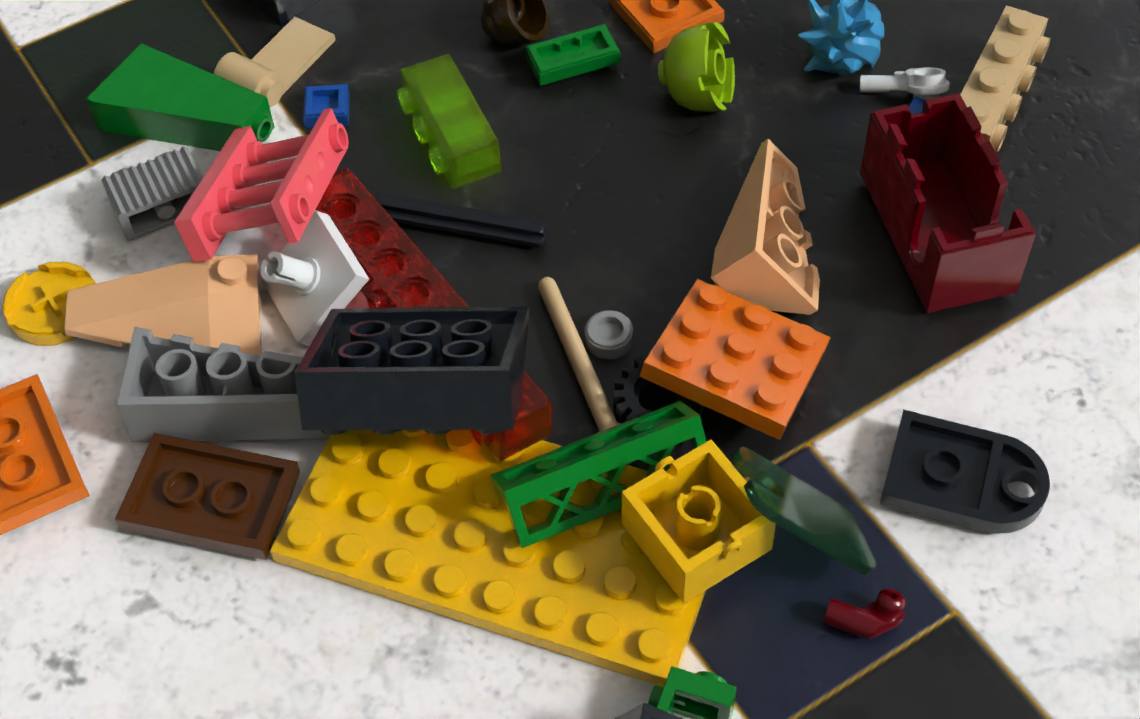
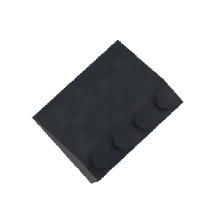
M529 306L331 309L294 372L302 430H320L327 435H337L348 430H372V432L381 435L393 434L400 430H424L429 434H445L452 430H476L482 434H496L504 430H514L521 404L530 316Z

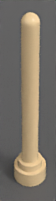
M551 277L542 278L538 283V290L599 432L622 424L618 423L555 280Z

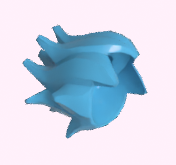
M807 0L814 27L798 34V37L808 42L807 45L812 51L813 57L804 70L811 71L816 69L843 76L855 73L864 64L873 68L880 56V40L884 37L885 31L884 23L881 21V13L876 5L868 2V0H832L831 5L820 7L815 0Z

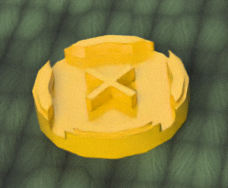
M47 262L38 265L39 270L29 275L25 271L18 276L6 290L2 304L10 329L22 341L36 346L58 345L75 339L76 337L66 335L64 330L67 291L96 284L91 278L90 273L82 266L70 262Z

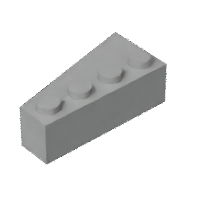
M134 327L117 400V408L131 442H150L154 433L193 441L328 439L330 436L322 433L320 430H302L294 372L303 357L264 351L258 356L242 353L237 345L221 343L219 348L195 344L193 337L173 334L170 340L154 337L151 330Z

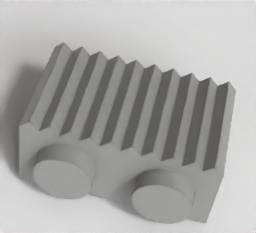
M182 146L179 151L174 149L173 151L162 153L156 156L154 160L148 159L145 164L139 162L136 167L122 168L113 172L110 177L104 175L101 181L128 241L174 223L203 177L188 147Z

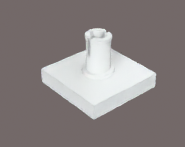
M316 210L298 243H288L281 252H270L268 254L270 260L264 259L261 264L260 279L298 344L307 346L311 345L330 310L345 309L369 280V277L330 216Z

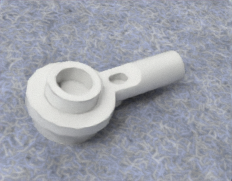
M932 67L910 68L906 71H896L894 75H861L860 92L888 93L891 90L907 91L913 93V98L916 96L929 100L938 98L941 93L947 92L950 83L945 79L946 71L943 69Z

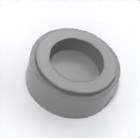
M612 310L598 312L590 317L585 325L586 346L596 357L602 359L619 358L625 355L632 347L633 325L629 318L620 312Z

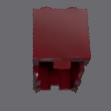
M960 93L924 100L921 113L912 114L908 104L871 112L860 170L862 179L926 313L1017 293L1036 235L1022 209L1014 210L1007 231H1003L1004 226L998 222V215L1008 181L999 167L1001 161L990 140L985 141L980 132L982 126L972 107L966 106Z

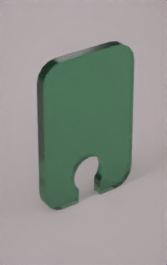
M746 447L739 448L733 455V461L737 471L750 478L744 485V489L749 501L759 513L863 575H869L877 566L876 561L858 523L847 509ZM751 478H754V479L760 481V482H761L762 484H764L771 492H769L764 486H762L761 484H759V483H757L756 481L752 480Z

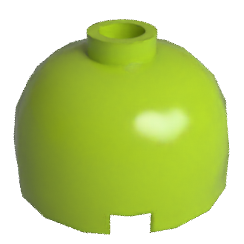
M718 22L694 25L673 36L665 50L664 60H660L658 65L660 83L663 86H667L669 94L678 105L694 112L724 111L727 108L722 102L731 103L735 86L733 57L725 58L722 45L730 44V41L723 26Z

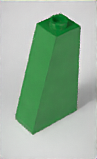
M142 43L86 98L96 126L103 132L221 151L235 129L251 126L257 141L264 142L275 128L266 96Z

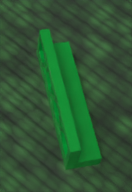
M678 401L491 474L490 477L497 496L506 505L517 542L521 548H524L621 509L622 491L628 487L618 483V480L627 464L636 460L650 464L651 466L644 477L646 478L655 472L656 465L662 459L669 457L676 444L691 439L693 449L707 441L700 415L683 402ZM657 452L655 458L649 456ZM666 465L663 469L667 471L670 466ZM609 471L607 477L601 475ZM592 479L603 484L594 502L581 507L569 501L578 483ZM614 489L619 491L615 494H612ZM558 491H561L559 496L553 494ZM540 498L554 504L545 522L530 528L526 527L520 506ZM565 509H567V510L570 511V512H567V513L563 514V512H564Z

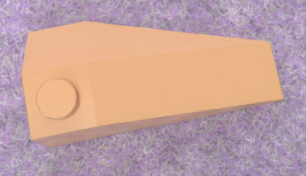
M769 138L762 142L715 247L711 279L716 286L721 287L725 291L754 304L762 305L770 311L811 315L818 311L820 278L818 268L813 264H808L806 249L813 246L811 233L804 230L799 219V213L806 208L798 169Z
M257 254L213 256L211 260L196 263L190 260L67 291L65 333L73 337L123 347L131 344L134 327L151 330L154 337L170 340L173 334L193 337L194 343L198 345L219 348L221 343L239 346L242 353L260 356L262 354V325Z

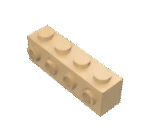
M1007 5L960 94L966 106H971L982 126L980 132L985 141L990 140L996 152L1000 150L1008 126L1004 124L1006 120L1014 121L1022 101V96L1019 94L1021 91L1028 92L1037 69L1033 65L1035 62L1042 63L1051 38L1044 37L1049 18Z

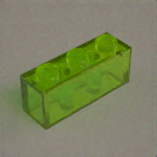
M448 53L400 69L403 88L398 89L397 94L401 107L406 115L413 114L415 133L421 144L428 143L430 147L428 149L430 161L436 174L444 173L450 187L454 189L502 172L499 141L450 54Z

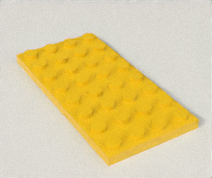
M348 430L341 434L330 435L270 550L274 562L652 684L659 683L662 685L666 683L671 666L680 667L706 593L704 591L688 602L682 603L622 525V508L521 548L517 542L506 505L497 496L490 475L563 446L510 430H504L496 434H482L476 430H452L445 434H429L424 430H400L387 435L376 434L372 430ZM626 465L618 483L630 487L644 479L647 471ZM609 471L601 475L607 477ZM592 479L578 483L569 501L581 507L590 504L596 499L603 484ZM614 489L612 494H615L619 491ZM558 491L553 494L559 496L561 491ZM540 498L520 506L526 527L530 528L545 522L554 504ZM565 509L564 512H563V514H565V513H567V512H570V511L567 510V509Z

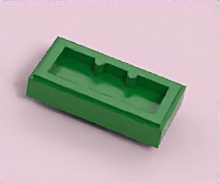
M605 24L525 46L526 59L540 86L620 63V50Z

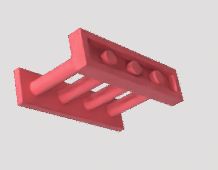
M332 108L322 111L309 135L262 144L260 141H257L251 126L238 128L233 131L174 221L194 263L211 260L224 237L229 232L280 223L288 243L299 242L349 145L346 129L341 123H338ZM283 179V180H281V181H276V182H271V183H266V184H262V185H257V186H255L256 184H260V183H265V182H270V181H275V180ZM269 202H270L269 205H264V206H259V207H254V208H249V209L241 210L242 208H245V207H250V206H255V205H259V204H264V203H269Z

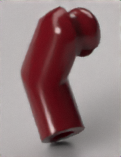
M893 589L881 590L876 601L863 608L831 598L823 623L861 638L872 639L900 625L905 618L903 610L906 606V600L900 592Z

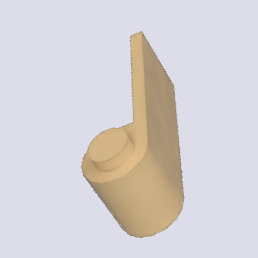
M294 17L251 60L235 52L224 55L218 62L214 75L266 96L269 107H272L278 103L281 96L336 41L335 35Z

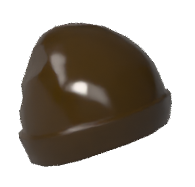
M544 0L483 1L481 15L482 30L487 37L502 44H528L545 36L549 28V13Z

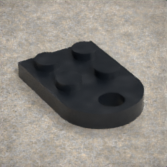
M903 409L880 505L988 533H1011L1030 525L1039 516L1049 494L1050 479L1047 468L1040 456L1030 446L1014 437ZM1013 481L1024 482L1032 488L1034 495L1027 498L1018 497L1009 490L1007 484Z

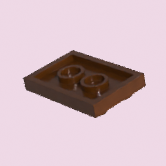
M154 433L115 517V521L121 530L267 560L299 478L300 468L297 461Z

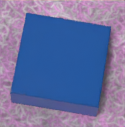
M348 84L305 86L303 108L305 129L313 128L322 111L332 108L338 123H341L343 126H349L350 93Z

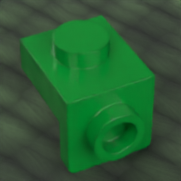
M671 666L665 685L655 683L648 704L670 714L677 713L693 719H731L737 687L727 684L725 679L711 672L699 671L695 674Z

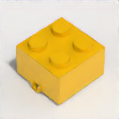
M712 439L676 460L671 456L662 459L656 465L654 473L622 491V525L683 604L772 550L777 517ZM666 465H669L670 468L667 471H665L663 468Z

